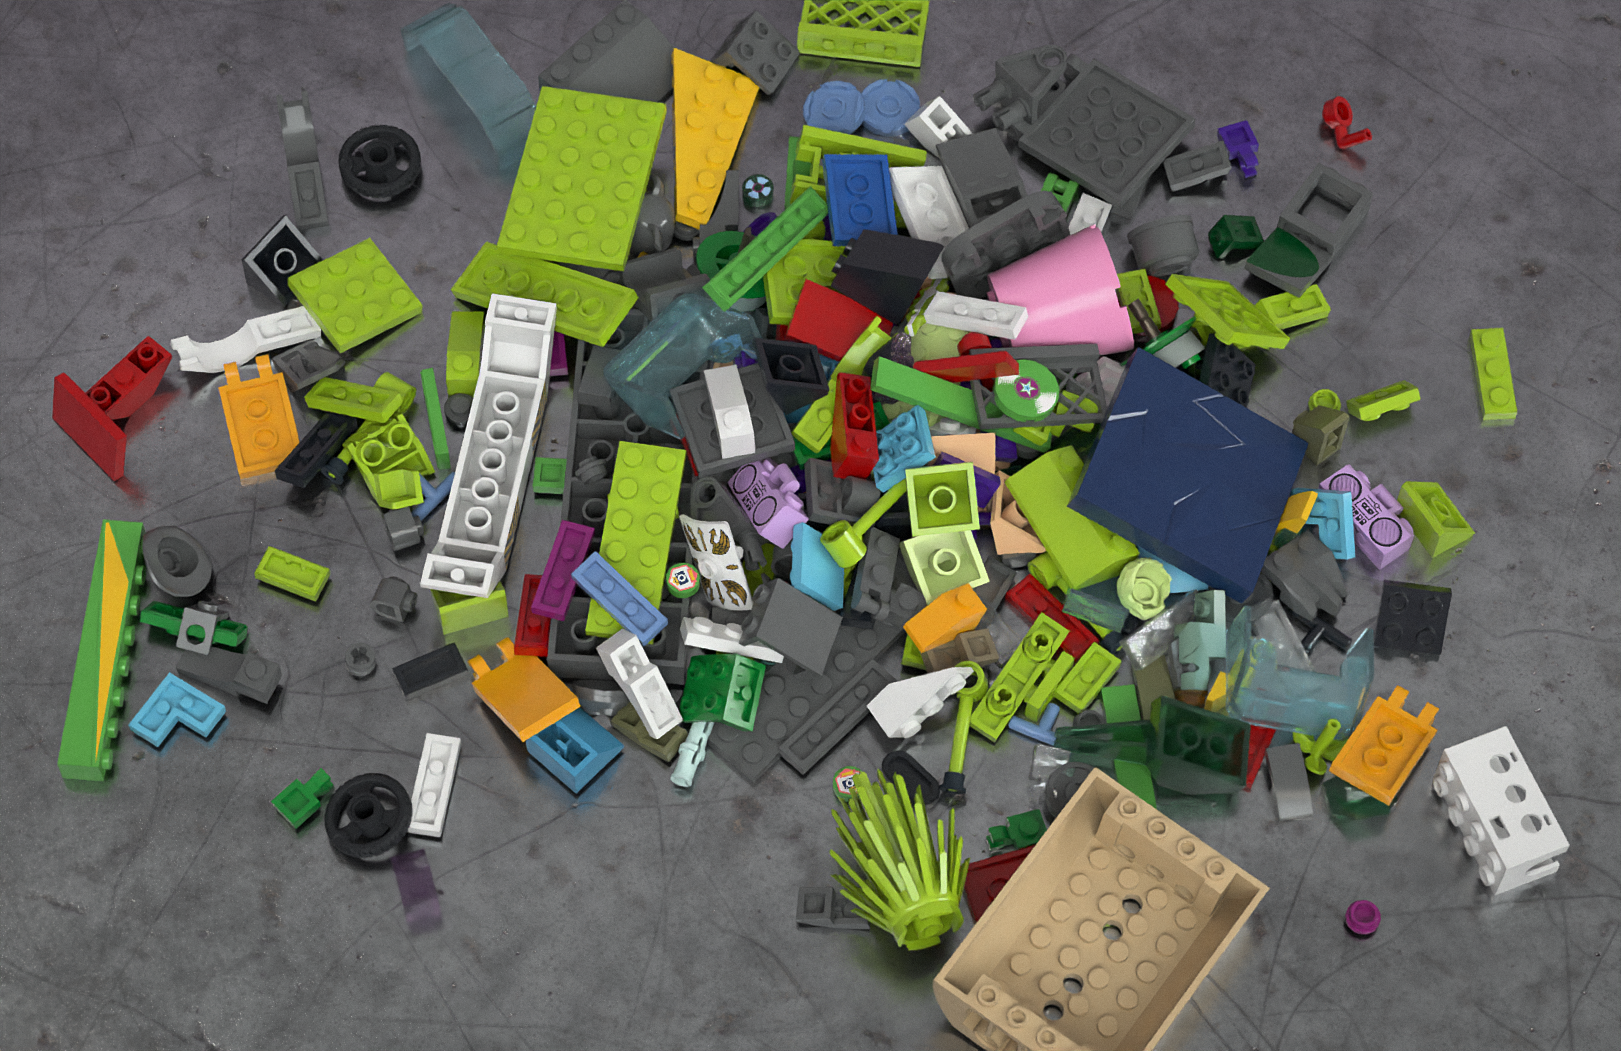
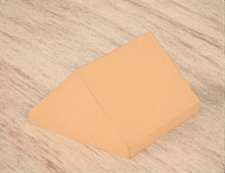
M999 470L995 475L1000 477L1001 485L993 494L990 521L997 555L1046 552L1047 550L1004 483L1011 476Z

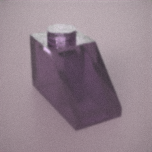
M420 849L390 857L406 921L410 922L441 914L425 850Z

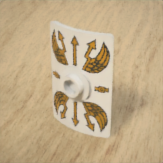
M685 514L680 515L681 524L695 567L700 575V582L706 600L718 608L741 611L751 610L754 602L752 601L750 589L740 561L744 552L742 547L735 545L728 522L699 521Z

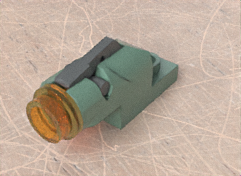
M1210 590L1195 594L1193 607L1195 622L1175 625L1174 640L1167 645L1174 697L1178 698V706H1204L1205 698L1208 697V682L1211 671L1209 661L1226 658L1225 591Z

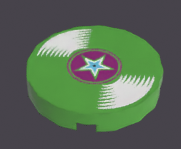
M1016 360L1019 363V375L996 377L993 382L996 405L1005 415L1016 421H1041L1052 413L1059 400L1057 380L1047 367L1036 361Z

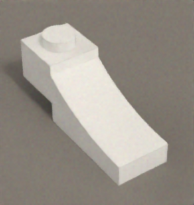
M621 629L596 647L609 675L622 688L651 737L658 739L683 721L658 667L649 662L637 635Z

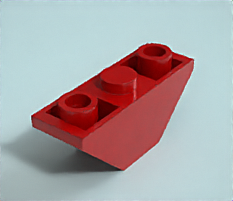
M147 336L85 393L111 420L130 417L154 395L172 359V354L150 336Z

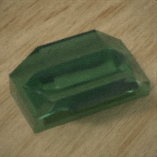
M1338 776L1323 782L1321 787L1331 819L1346 816L1353 821L1387 815L1390 814L1391 807L1396 806L1398 803L1397 796H1395L1388 806Z

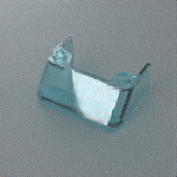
M688 293L676 298L607 363L603 373L609 386L646 425L682 440L686 435L675 414L674 406L668 399L670 396L669 389L680 386L707 359L716 363H728L742 350L756 355L752 342L754 338L762 337L753 316L731 307L724 312L715 301L698 294Z
M1245 605L1226 630V709L1230 717L1244 724L1319 737L1329 719H1336L1340 722L1341 727L1334 740L1344 741L1350 738L1361 721L1374 678L1373 629L1366 628L1347 652V658L1340 666V676L1277 665V651L1275 647L1266 639L1251 636V606Z

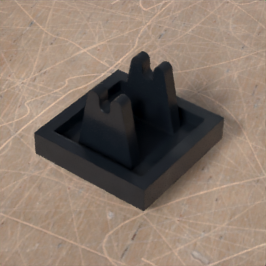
M1216 332L1209 333L1204 359L1198 360L1195 366L1196 369H1202L1199 381L1247 408L1252 379L1255 374V364L1233 343L1227 345L1216 338Z
M1384 580L1373 639L1374 646L1441 655L1452 596L1451 588Z

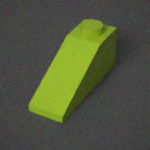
M452 311L446 364L448 398L459 393L467 394L474 398L481 369L484 342V311Z

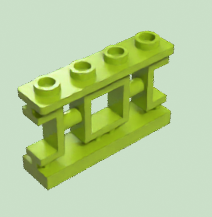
M803 125L796 145L795 160L811 163L809 176L796 174L792 184L790 204L810 186L827 204L825 186L817 185L818 178L824 179L823 166L820 165V159H823L825 154L887 155L889 167L924 166L927 151ZM893 201L896 227L907 229L896 201Z

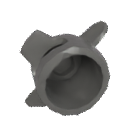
M657 175L649 176L654 183V187L650 193L644 195L629 252L633 256L638 257L641 252H646L650 255L665 251L673 238L676 224L675 211L669 200L664 197V184Z

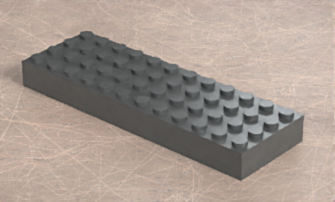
M630 309L604 346L626 351L611 409L580 404L578 402L581 380L595 345L578 339L561 522L565 520L595 528V536L586 559L595 551L598 554L600 552L608 507L607 494H610L619 441L684 450L673 424L672 417L677 414L670 398L669 389L705 379L704 370H709L712 314L690 313L652 324L639 309ZM596 456L598 460L605 459L608 464L605 467L608 474L604 478L588 485H584L581 479H577L575 472L580 469L578 465L580 462ZM687 456L678 500L679 516L685 514L691 517V491L694 484L700 478L699 476H694ZM680 517L675 519L666 574L673 565L678 563H688L694 566L693 557ZM666 575L659 612L668 619V624L655 636L654 644H646L642 648L649 662L658 667L665 684L684 685L687 645L684 644L680 626L683 617L690 618L691 597L677 598L673 596L667 589ZM577 584L565 621L551 618L547 656L548 668L560 678L616 681L609 675L596 647L609 638L586 635L585 629L591 596Z

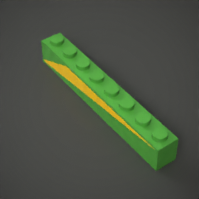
M103 519L57 763L62 778L104 781L106 769L110 770L112 767L113 750L110 749L111 738L117 737L119 726L118 718H115L117 707H122L124 701V688L121 687L122 677L128 675L130 659L126 654L128 646H133L135 626L132 625L134 615H139L141 600L140 595H137L139 585H144L146 578V567L143 565L144 555L142 550L143 535L146 531L141 522Z

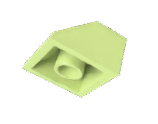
M971 530L915 536L899 543L908 572L918 591L923 594L926 605H929L941 594L967 583L974 588L990 582Z

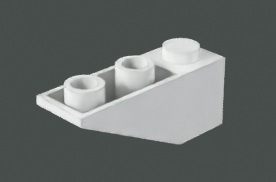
M952 667L890 683L867 705V708L889 738H909L921 729L920 724L928 716H932L944 706L943 701L950 694L960 691L966 685L965 680L974 670L971 667Z

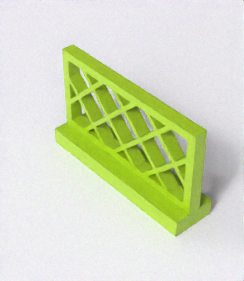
M804 0L797 38V49L800 53L920 67L929 0H826L829 3L819 8L812 0ZM854 2L859 7L848 11L843 4ZM880 5L886 6L890 10L880 15L873 8ZM836 9L842 16L831 20L826 13ZM908 9L922 10L921 14L913 18L904 13ZM866 12L872 20L862 24L856 17ZM897 16L903 23L893 28L887 20ZM816 18H819L825 25L813 24L809 22L813 21ZM849 21L855 28L839 26ZM880 25L886 32L872 31L871 29ZM908 29H911L917 36L906 35L901 33Z

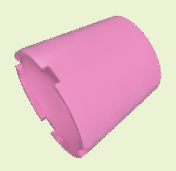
M1096 225L1084 228L987 275L990 289L989 292H986L988 301L1026 307L1028 319L1015 340L999 337L1003 348L1098 344L1100 355L1134 349V339L1127 307L1119 306L1115 289L1121 287L1106 242L1100 229L1096 228Z

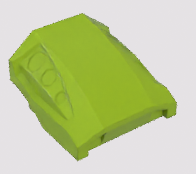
M399 412L394 413L386 423L377 421L371 423L351 435L342 444L358 466L377 503L378 499L373 473L400 467L418 470L422 476L431 475L435 472L422 443L410 428L403 414Z

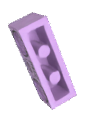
M770 458L741 466L727 482L759 535L782 549L793 538L794 525L802 522L806 523L809 520L801 508L804 503L794 494L799 488V482L787 464L778 465Z
M1350 464L1319 484L1318 489L1351 491L1354 543L1379 570L1410 549L1414 538L1413 529L1406 519H1399L1397 517L1404 507L1382 484L1371 490L1370 482L1366 475L1361 471L1356 472Z

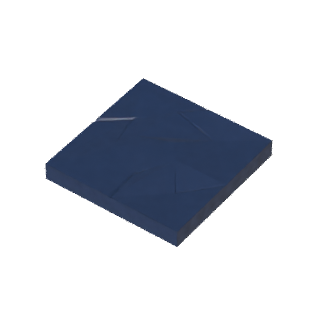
M1138 347L1126 363L1067 507L1210 587L1225 591V595L1242 604L1254 591L1309 443Z

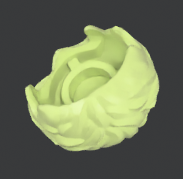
M1147 557L1137 558L1123 568L1117 580V594L1122 605L1132 615L1141 620H1147L1165 609L1164 600L1170 594V582L1172 579L1163 568L1162 563Z

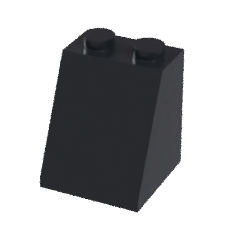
M864 229L858 240L851 237L842 253L843 255H840L831 272L835 273L836 277L831 287L898 326L945 246L937 242Z

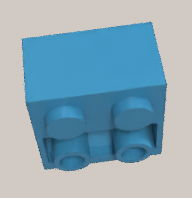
M580 707L526 740L527 751L575 793H578L624 748V745Z

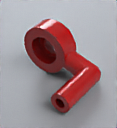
M1338 96L1324 103L1322 117L1324 122L1334 129L1339 149L1344 150L1372 139V133L1367 128L1348 135L1347 126L1352 123L1353 114L1348 101L1344 97Z
M979 332L966 334L957 344L959 356L968 355L970 349L992 348L989 337ZM992 378L980 379L983 387L990 392L994 390V380Z

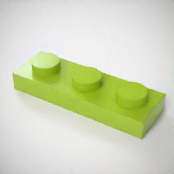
M1471 329L1469 338L1483 420L1515 419L1518 412L1504 329Z
M327 377L320 379L304 397L310 408L386 423L403 403L399 392Z

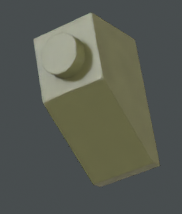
M1319 405L1310 412L1307 410L1303 411L1295 418L1292 434L1309 443L1305 455L1317 466L1341 449L1350 416L1346 412Z

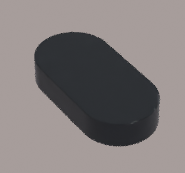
M893 751L885 756L882 761L881 772L886 782H891L897 792L893 775L895 771L897 775H901L904 779L912 807L915 805L914 797L919 784L925 810L932 808L938 802L940 796L938 781L910 754L904 751Z

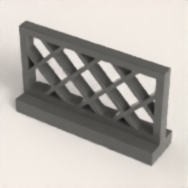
M1098 344L970 349L968 355L1007 351L1015 360L1036 361L1047 367L1052 374L1062 380L1059 385L1058 402L1069 408L1065 415H1056L1052 412L1049 416L1037 422H1034V420L1020 422L1005 414L1001 418H987L985 407L990 402L997 406L994 400V390L990 392L980 385L979 380H971L970 385L979 429L1102 423L1108 408L1097 363L1100 356ZM1090 372L1092 383L1086 388L1072 378L1075 373ZM1066 384L1082 394L1075 403L1060 393ZM1086 397L1097 405L1098 413H1087L1079 407V404Z

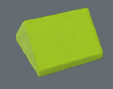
M973 461L905 469L912 537L980 529Z
M1406 481L1401 486L1397 501L1404 509L1400 515L1409 522L1413 533L1432 558L1471 538L1475 534L1437 482Z
M500 581L488 598L430 589L444 635L509 617L506 593Z

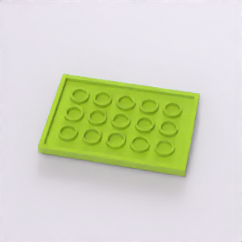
M542 86L497 243L498 253L624 272L665 120L666 104Z

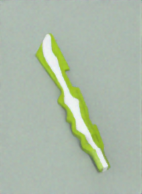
M948 278L932 279L931 286L920 290L921 296L913 300L914 304L909 307L910 312L906 315L908 323L904 328L908 336H915L921 326L926 323L924 313L937 291L947 293L949 290V286L946 284L949 280Z

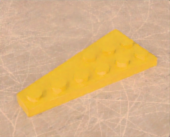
M673 48L671 64H673L672 119L673 146L675 150L673 160L675 170V218L677 222L700 230V224H707L726 177V170L729 169L759 87L746 75Z

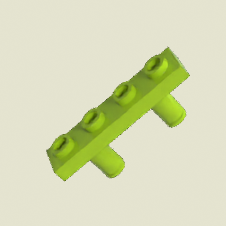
M1041 612L971 715L969 726L995 743L1024 700L1029 689L1035 684L1048 662L1068 635L1069 630Z

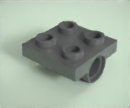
M809 458L804 465L807 517L809 521L832 525L838 521L846 520L853 526L880 498V490L876 487L875 481L871 480V473L866 479L853 476L842 479L833 477L832 462Z

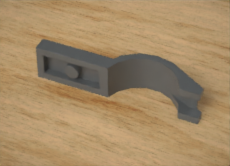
M307 90L301 91L302 100L283 102L282 94L276 95L298 230L329 226Z

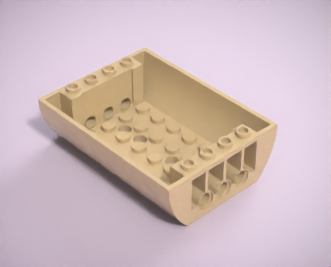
M1095 767L933 980L934 994L941 1010L953 1027L986 1051H1152L1267 893L1269 887ZM1125 899H1134L1140 904L1141 910L1135 914L1129 913L1123 908L1122 902ZM1106 924L1115 925L1120 929L1121 937L1116 940L1108 939L1103 933V927ZM1067 978H1075L1080 981L1082 990L1078 993H1070L1064 988L1063 981ZM1050 1004L1056 1005L1061 1009L1062 1017L1058 1020H1050L1044 1015L1043 1008Z

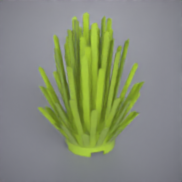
M877 769L876 775L885 793L884 795L878 782H873L871 785L866 772L862 771L859 774H854L852 780L857 793L855 789L849 788L852 798L849 799L848 803L851 810L844 798L838 797L862 842H856L837 811L831 809V814L839 827H836V830L841 840L868 879L864 881L834 850L829 851L830 855L862 889L858 888L844 875L832 874L831 876L848 889L840 890L841 894L862 908H854L850 911L894 935L899 947L902 944H906L908 951L936 945L941 942L939 938L941 934L950 928L956 933L964 921L959 904L971 857L965 859L960 869L963 838L959 837L957 840V834L954 836L955 810L952 808L949 811L947 854L944 845L943 821L939 819L937 822L939 857L937 861L920 784L916 788L917 793L914 797L916 822L904 779L901 775H897L896 771L893 775V780L899 798L891 782L886 783L880 769ZM862 804H863V806H864V808H865V810H866V812H867V815H868V817H869L870 820H868V818H867V816H866V814H865V811H864V809H863V807H862Z

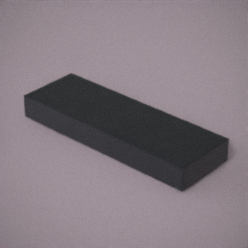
M327 411L275 469L276 479L305 488L357 429L356 418Z

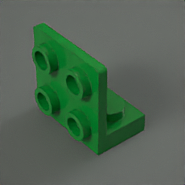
M739 654L692 656L687 669L683 697L680 702V714L683 718L681 722H720L743 732L753 731L766 665Z

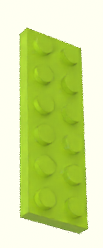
M485 242L451 288L456 298L485 308L489 307L492 294L556 303L557 311L554 331L601 347L605 346L639 298L634 289L542 259L498 253L497 245Z
M619 441L599 555L659 611L684 472L686 450ZM591 597L585 629L586 635L610 638L621 629H624ZM654 638L647 644H654Z

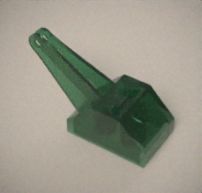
M1161 695L1151 702L1150 719L1058 727L1055 729L1054 736L1057 739L1054 740L1053 747L1061 752L1086 754L1146 765L1159 786L1188 795L1236 793L1246 787L1251 724Z

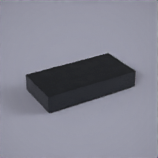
M455 642L392 668L406 701L469 675Z

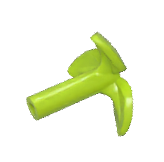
M1329 719L1316 741L1314 735L1304 726L1296 723L1293 727L1292 736L1294 743L1300 744L1301 752L1311 754L1304 759V764L1308 770L1315 774L1322 775L1326 772L1327 764L1323 758L1334 761L1348 740L1334 738L1341 727L1338 720Z

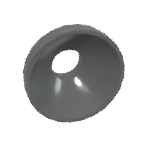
M586 679L572 682V692L577 696L580 705L588 714L614 716L630 703L622 688L615 681Z

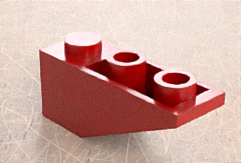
M839 372L837 375L830 448L832 471L835 478L845 479L848 476L866 479L879 461L872 390H870L871 379L868 376Z

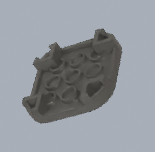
M1040 191L1021 198L962 232L946 246L942 253L941 261L956 295L988 300L986 292L990 291L987 279L988 274L1071 235L1065 219L1068 215L1052 192Z

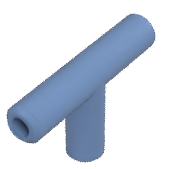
M451 472L436 488L419 473L422 494L425 499L424 503L419 504L411 512L413 517L419 516L422 521L450 493L455 472Z
M1049 703L1039 725L1017 716H1012L1009 721L1008 727L1066 752H1071L1075 745L1073 739L1051 731L1060 712L1057 704Z

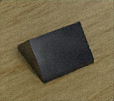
M283 215L241 261L246 283L281 307H285L295 296L288 286V277L323 261V258L289 218Z
M754 338L752 343L765 388L785 415L828 395L829 386L816 345Z

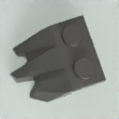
M1308 530L1268 555L1261 569V573L1281 590L1280 600L1295 613L1310 621H1313L1317 616L1316 608H1321L1337 617L1341 610L1342 599L1340 597L1348 596L1345 581L1333 552Z

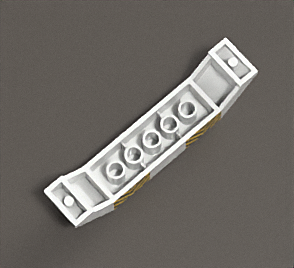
M499 294L491 295L485 319L481 369L439 540L431 554H427L420 582L421 588L488 598L507 570L547 401L557 311L556 303Z

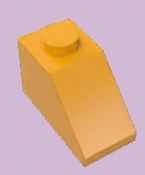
M969 583L941 594L906 622L903 628L919 651L924 653L953 641L959 633L974 631L987 608Z

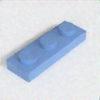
M596 551L571 574L572 579L625 630L637 635L643 647L668 624V619Z

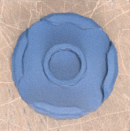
M881 79L869 84L861 92L866 104V115L862 122L865 128L874 134L885 137L899 136L909 131L904 124L920 109L919 96L911 86L899 80L887 82V79Z
M831 81L820 85V89L815 92L812 91L807 96L803 105V117L807 126L845 134L853 133L862 124L866 115V104L861 93L854 85L843 81Z

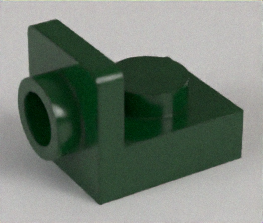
M1223 215L1208 232L1210 243L1217 258H1224L1231 249L1257 250L1264 242L1254 216Z

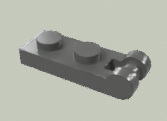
M870 527L864 533L863 543L866 545L867 551L859 561L851 608L861 613L867 611L871 613L872 618L883 622L891 608L888 602L900 539L875 527Z

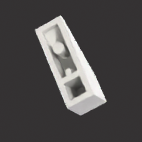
M940 96L925 103L904 124L917 140L938 158L936 144L973 134Z
M737 365L704 370L722 459L755 453L753 426Z

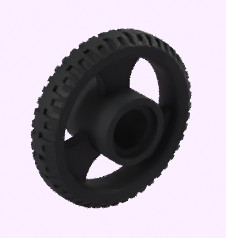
M370 125V127L361 128L360 131H356L351 137L347 138L340 149L338 164L342 179L354 192L366 197L385 198L400 194V192L405 191L412 185L420 172L421 155L416 141L402 129L391 125ZM370 141L363 148V157L352 155L360 145ZM398 145L404 146L409 153L410 162L407 170H400L396 166L394 148ZM365 171L366 176L371 181L385 184L367 183L357 178L356 175Z
M382 773L360 774L353 777L352 780L349 779L344 782V785H340L335 790L336 793L332 794L325 809L324 825L329 839L341 852L357 858L376 857L384 854L383 852L385 851L388 852L390 849H393V846L397 845L408 831L413 815L412 802L406 789L396 779ZM380 787L391 791L396 796L399 806L386 810L379 799L372 794L374 788ZM352 796L353 798L349 801L346 809L347 816L351 822L345 827L338 828L340 810L344 803ZM373 812L370 817L363 819L366 814ZM388 827L391 829L386 835L376 841L365 844L357 843L360 835L366 838H376L385 833Z

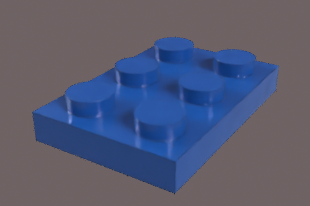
M825 154L822 159L832 246H847L851 237L858 240L864 229L898 235L887 155Z

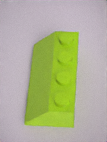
M1072 445L1045 453L1009 477L1004 483L1071 591H1075L1120 576L1123 568L1129 562L1134 561L1140 552L1132 542L1067 507L1084 466Z

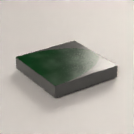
M1276 227L1247 259L1244 269L1300 298L1331 263L1332 254Z

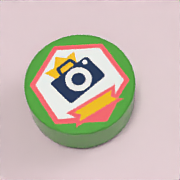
M688 563L673 565L666 574L668 591L677 598L693 596L700 587L698 570Z
M846 766L835 773L833 777V792L837 798H844L845 802H849V799L852 798L849 788L855 789L857 793L852 777L854 774L862 772V770L854 766Z

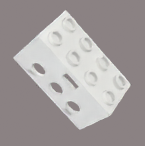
M1507 726L1444 749L1433 777V786L1436 793L1440 797H1444L1449 806L1448 814L1454 826H1459L1464 835L1463 842L1466 851L1470 856L1476 858L1480 866V877L1486 886L1490 885L1494 895L1557 872L1560 865L1558 861L1553 862L1551 857L1566 852L1569 843ZM1510 753H1513L1516 762L1513 761ZM1498 756L1504 757L1509 762L1510 768L1507 772L1503 768ZM1514 786L1523 789L1525 792L1524 801L1521 802ZM1529 816L1539 819L1541 829L1538 832ZM1543 816H1546V817H1547V819H1548V821H1549V823H1550L1549 826L1547 825V823H1546L1545 819L1543 818ZM1499 817L1504 828L1496 824L1495 818Z

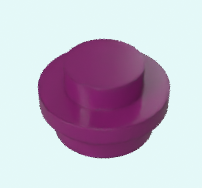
M1358 900L1347 908L1345 920L1352 931L1365 935L1374 932L1378 928L1381 915L1379 909L1372 902Z

